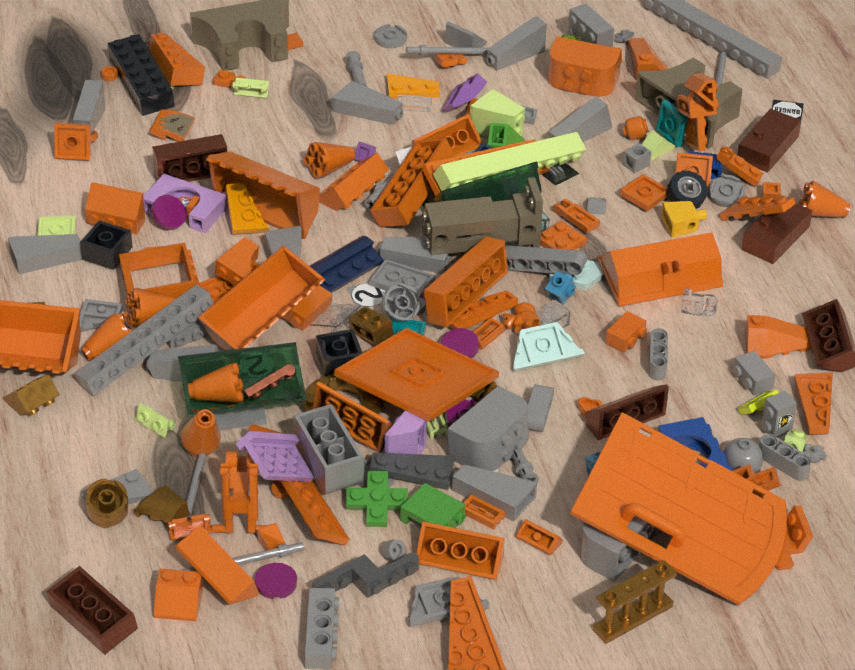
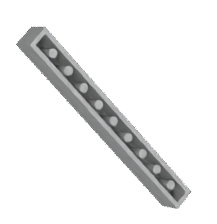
M644 0L645 8L720 52H725L727 56L766 79L780 71L781 56L686 1Z

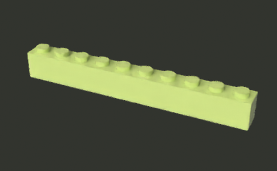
M574 132L442 164L433 175L442 192H454L462 187L467 189L474 184L482 185L487 181L492 180L494 182L502 177L510 178L518 173L522 175L530 170L537 171L545 166L550 168L557 163L562 165L569 160L577 161L587 149L579 134Z

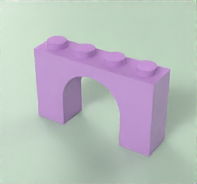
M163 174L143 196L145 213L153 215V212L151 213L152 204L159 196L172 195L176 198L189 197L191 199L193 196L200 197L199 203L189 213V226L191 229L205 234L227 209L226 194Z

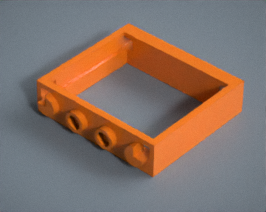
M185 242L119 254L127 295H130L132 289H134L130 271L183 262L188 281L146 288L144 290L173 296L177 299L193 286H200L191 250H187Z

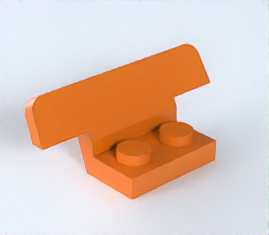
M794 505L787 514L784 545L775 565V568L778 570L792 569L794 563L790 554L803 553L814 537L802 506Z

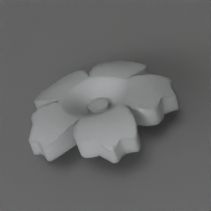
M627 29L625 31L621 30L622 33L615 34V41H628L635 33Z
M811 444L805 445L803 453L810 457L812 463L820 462V460H825L827 454L823 451L824 447L821 445H815L814 447Z

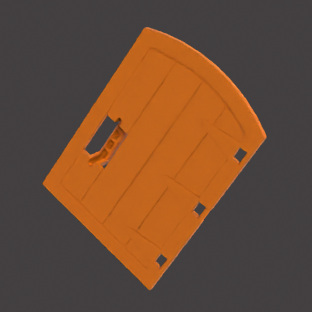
M623 412L618 418L569 513L658 562L665 560L676 572L737 605L750 598L772 573L780 557L787 528L786 500L718 463L702 457L692 449ZM641 429L651 434L650 437L640 433L639 430ZM696 459L705 463L707 467L705 468L696 463ZM755 490L764 495V497L761 498L753 494L752 491ZM634 516L671 535L672 538L667 548L665 549L628 529L627 527Z

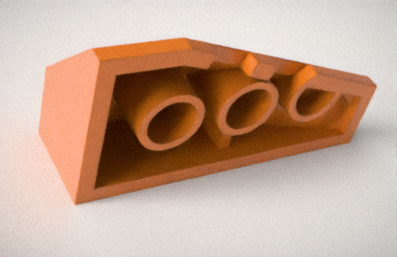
M631 38L627 41L636 81L638 72L642 70L659 71L668 69L644 38Z
M747 315L745 328L747 353L755 351L761 358L767 359L772 358L774 354L782 353L783 355H788L790 351L794 350L800 352L812 350L806 327L769 316Z

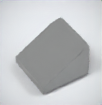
M589 197L587 212L590 214H605L606 199Z

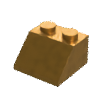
M47 374L4 396L3 400L20 416L24 414L31 416L39 411V406L44 404L46 407L54 403V398L60 394L51 377Z

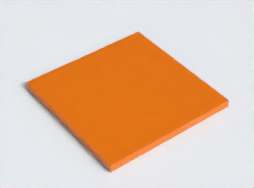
M405 328L336 368L334 376L430 422L499 378V371Z

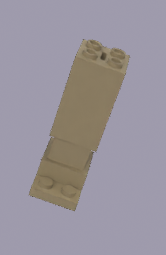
M535 177L528 178L527 186L524 187L525 193L512 194V200L492 202L490 196L425 203V211H422L423 222H425V225H422L423 237L426 236V248L430 249L431 255L468 252L485 236L504 240L505 242L517 241L519 246L526 245V247L540 248L543 199Z

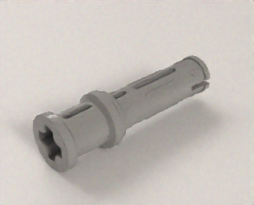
M351 51L346 55V61L349 63L348 69L353 74L355 82L367 87L362 72L363 63L360 61L361 56L357 51Z
M514 449L516 453L513 451L512 459L516 465V474L522 479L530 480L531 478L532 481L538 484L539 478L533 472L532 463L526 460L521 449Z

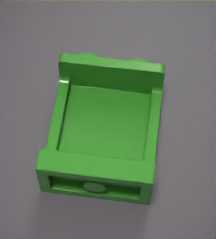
M426 483L401 506L400 521L408 524L413 519L421 524L424 521L456 528L466 518L464 503Z

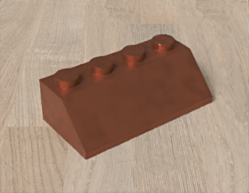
M838 299L802 313L817 366L840 372L854 368L855 343L846 314Z
M667 384L654 386L622 399L609 402L603 406L593 408L587 411L586 426L597 440H601L610 436L622 412L641 423L666 415L669 386Z

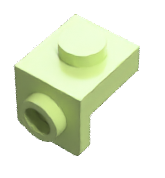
M793 429V431L790 430L786 434L784 442L803 452L809 435H805V432L802 430Z

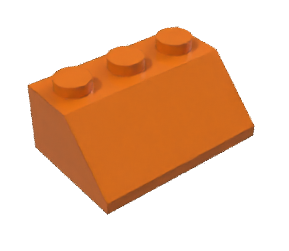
M92 182L85 207L86 224L95 225L100 220L131 230L133 234H138L145 222L143 193Z

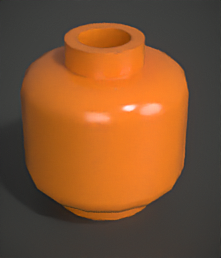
M641 116L626 119L625 126H622L624 135L628 136L632 141L646 137V133L649 132L646 119H643Z

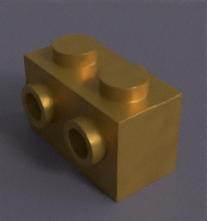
M366 306L348 318L351 329H354L355 334L375 346L394 335L392 321L388 317L379 314L376 310Z

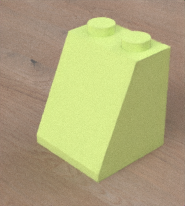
M494 89L471 105L470 117L479 135L489 137L490 123L508 124L522 136L525 108Z

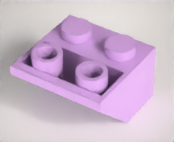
M405 410L401 416L396 418L394 425L384 435V453L421 454L426 448L427 421Z

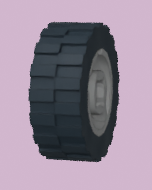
M689 170L677 172L670 180L666 189L667 198H669L670 202L691 201L695 209L703 204L708 195L706 181L697 173Z

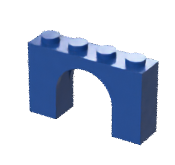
M703 417L658 426V432L692 450L704 454L708 460H712L733 471L732 466H729L726 461L725 453L721 452L717 438H714L710 425L706 423ZM703 462L698 463L699 465L705 468L707 467V465Z

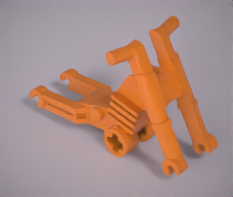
M226 451V463H221L220 468L222 512L225 524H213L212 533H233V513L248 514V533H258L257 529L268 526L257 525L258 464L254 463L249 453H247V456H238V451Z

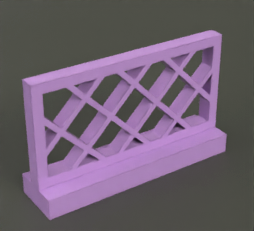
M249 431L236 443L239 450L248 451L254 463L258 464V470L264 480L311 482L314 479L295 446L300 441L296 434Z

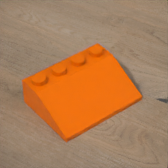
M318 381L312 410L332 404L351 437L381 453L385 447L384 435L393 424L384 417Z

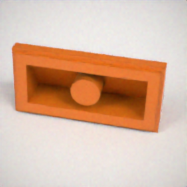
M527 519L524 520L515 535L516 538L549 555L563 541L560 536Z

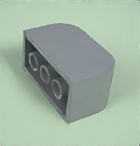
M497 386L448 428L449 456H455V462L461 465L465 464L489 471L498 469L506 461L510 460L513 451L516 453L514 449H522L528 442L527 402L522 397Z
M332 404L294 415V434L300 440L296 447L314 476L313 482L322 495L363 483L364 457Z
M634 516L627 527L651 541L660 533V529ZM584 522L580 552L581 561L589 569L615 582L641 552Z

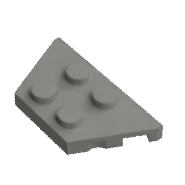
M453 577L416 586L412 613L409 619L410 627L449 618L451 580L460 578ZM480 598L483 609H489V601Z

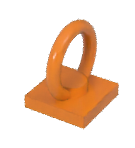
M56 122L54 124L55 158L90 160L91 142L98 138V133L94 130L91 134L90 124Z

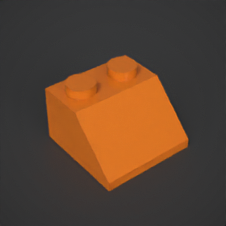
M160 568L156 582L154 618L197 621L203 593V576L196 571Z

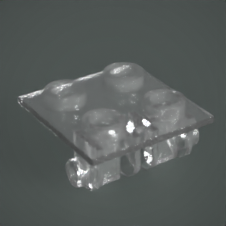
M333 303L322 314H319L310 325L330 327L331 333L344 331L350 327L348 318L355 314L361 306Z

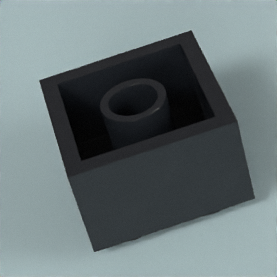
M100 220L80 242L82 259L115 269L120 263L119 254L128 253L133 248L131 230Z
M354 329L316 335V353L324 376L334 374L336 368L362 354Z

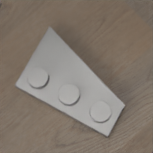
M137 469L111 479V481L117 480L124 485L127 490L129 504L137 503V500L145 499L153 493ZM88 489L81 491L85 502Z

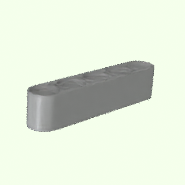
M505 246L508 270L554 274L558 271L562 274L579 275L587 262V255L579 250Z

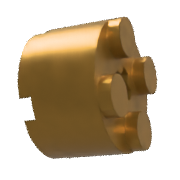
M100 479L89 486L86 495V509L91 521L101 528H108L119 524L125 519L128 514V495L126 488L121 482Z

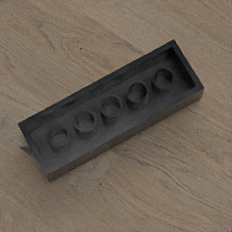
M140 34L107 43L110 60L114 67L118 69L120 78L142 116L175 106L173 90Z

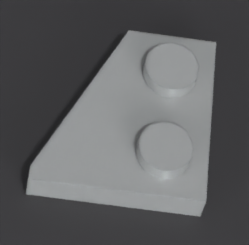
M85 299L80 315L81 332L99 328L110 315L121 314L123 310L122 303Z

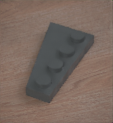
M373 452L369 471H388V477L419 484L426 483L432 487L448 490L455 456Z

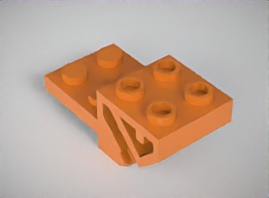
M703 73L692 74L685 83L684 87L691 93L687 97L683 94L677 97L678 112L688 117L685 129L686 144L700 152L706 151L705 145H707V137L705 135L706 120L704 116L717 114L719 104L716 98L718 86L715 79Z

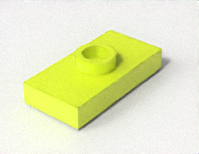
M778 390L766 391L738 408L740 415L764 410L765 399L778 394Z

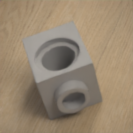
M638 143L624 151L623 166L633 173L650 165L651 151L642 144Z

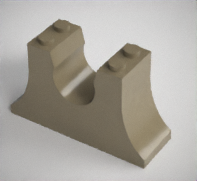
M259 0L190 12L191 39L193 44L210 50L218 59L222 70L238 69L239 50L246 47L262 49L271 62L288 60L286 29L289 27V0Z
M693 57L673 68L659 71L642 70L637 74L635 100L658 116L663 100H668L678 109L677 97L681 94L687 97L691 93L684 87L685 83L692 74H705L706 65ZM731 81L718 86L716 91V98L719 104L717 114L704 116L706 120L705 135L707 137V145L705 146L707 149L713 147L715 133L722 126L739 117L743 89Z

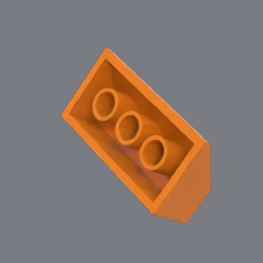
M377 152L357 162L319 194V203L335 211L341 208L345 210L353 204L351 201H356L364 195L363 191L367 192L375 186L373 184L375 181L378 183L384 179V174L389 171V168Z

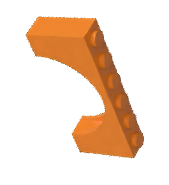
M244 237L216 260L215 273L233 286L237 285L252 272L251 266L258 259L259 245ZM319 285L282 318L294 327L304 331L331 307L333 294Z

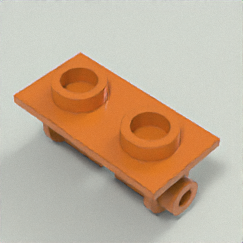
M205 513L191 516V520H187L186 517L171 519L167 524L171 541L185 538L199 525L208 534L212 533L209 514L205 515Z

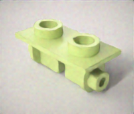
M236 78L235 82H233L234 95L267 98L269 81Z
M139 403L135 421L166 438L167 431L175 429L176 424L174 420L164 417L150 406Z

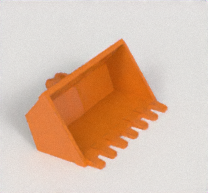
M283 245L203 312L198 319L204 325L211 339L230 358H233L283 317L290 309L296 306L317 286L323 283L325 279Z

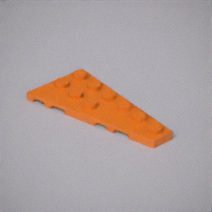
M472 576L451 580L448 670H506Z

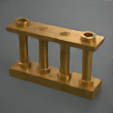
M662 560L597 595L596 600L606 609L605 619L593 625V631L607 644L672 608L674 601L664 592L665 582L677 576V572L665 560ZM656 588L654 592L648 594V591ZM639 597V600L631 604L632 600ZM622 606L621 610L614 613V610Z

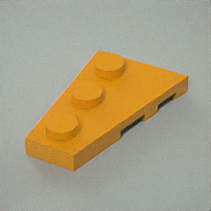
M387 73L388 95L393 99L440 97L438 81Z
M226 184L225 189L232 234L269 231L267 223L262 219V214L253 203L254 200L245 184Z

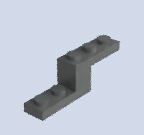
M413 551L379 569L364 554L312 582V587L335 588L336 592L353 583L366 598H369L418 571L419 556Z

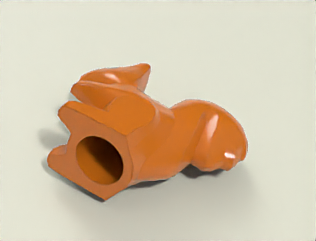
M523 302L515 306V315L503 313L505 328H515L514 332L517 333L522 329L539 326L540 319L535 313V307L530 303Z

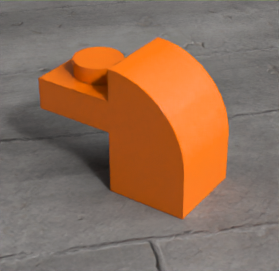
M748 464L732 471L768 491L781 486L775 467L755 474L751 465ZM752 491L753 494L761 498L764 497V495L758 493L757 491Z

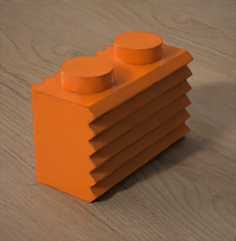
M626 311L607 330L606 344L616 348V350L619 349L623 353L629 348H633L637 340L645 336L647 320Z

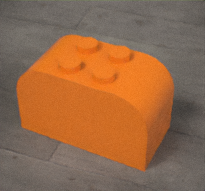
M556 36L550 49L548 82L552 87L559 90L589 96H607L614 91L620 76L622 49Z

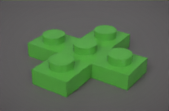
M368 471L367 488L347 487L346 509H367L366 527H387V510H401V506L408 500V488H388V471Z

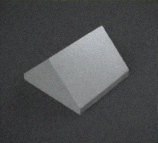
M449 21L446 23V44L452 47L481 48L486 45L487 41L475 33Z

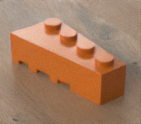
M165 33L151 34L148 49L170 86L202 85L205 66Z

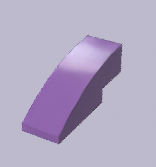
M478 73L469 77L465 82L454 88L442 111L447 112L469 102L479 94L487 81Z

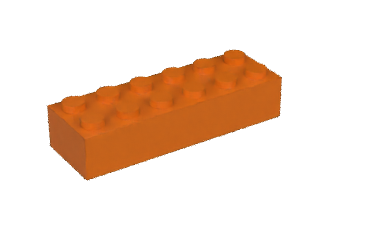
M446 138L417 140L370 210L379 227L406 226L411 223L416 212L432 190L421 167L425 163L451 158L455 155Z
M485 236L424 290L428 323L448 327L508 273L504 240Z

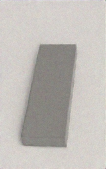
M264 405L212 412L219 430L247 427L252 424H267Z

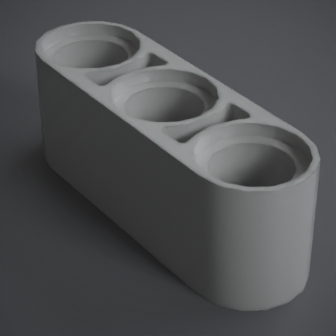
M657 328L651 331L649 377L653 380H663L666 377L668 363V333L664 329Z
M534 384L528 403L529 430L544 431L553 400V387Z
M772 434L761 436L759 447L762 450L765 462L795 480L803 481L808 478L811 459L808 455Z

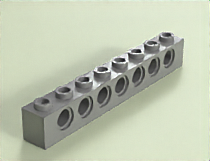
M198 285L193 286L76 371L75 375L81 387L92 395H96L198 320V317L214 304L210 293Z

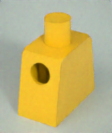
M691 201L663 202L661 217L671 237L674 238L696 232L699 227V221L707 219V213L705 209L696 210Z

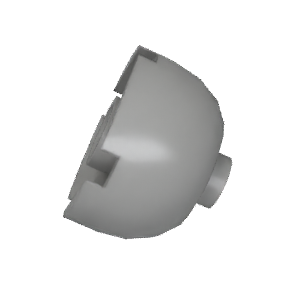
M403 283L387 289L381 301L382 311L386 317L395 322H405L415 317L420 309V299L418 300L416 290L410 285Z
M737 438L727 444L724 453L728 465L732 466L733 470L750 464L755 474L759 473L763 463V454L755 441L748 438Z

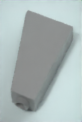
M538 16L533 17L487 49V63L497 71L544 52L547 24Z
M85 80L73 117V123L90 124L92 134L105 110L103 81Z
M351 81L332 97V111L393 125L403 116V103L355 81Z
M595 96L550 130V138L577 132L582 142L610 130L612 123L608 105Z
M301 226L266 231L265 246L269 257L284 245L301 259Z
M78 234L8 237L9 250L19 274L83 260L81 240Z
M385 237L383 243L379 244L378 254L383 260L388 259L418 270L443 274L446 271L453 253L431 255L430 249L426 248V237Z
M217 345L156 350L150 354L149 359L146 361L147 369L151 372L153 378L192 383L193 380L225 366Z
M465 464L454 472L451 479L453 481L452 491L466 498L473 495L505 511V517L513 522L536 498L537 483L534 481Z

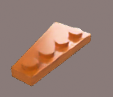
M743 196L737 200L738 202L723 211L720 217L723 221L728 220L730 216L738 219L747 214L753 217L762 213L764 215L782 213L796 203L794 197L767 196L760 198V196L748 198Z
M508 291L485 296L484 300H477L448 327L452 330L457 328L467 329L518 305V298Z
M833 372L794 375V382L809 435L829 434Z

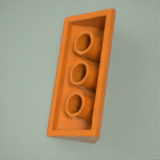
M469 114L412 140V146H414L417 140L446 138L455 154L453 157L475 150L482 144V140Z
M422 521L416 554L419 556V564L497 580L504 558L505 538Z
M200 525L176 545L175 548L229 605L258 596L259 592L254 580Z

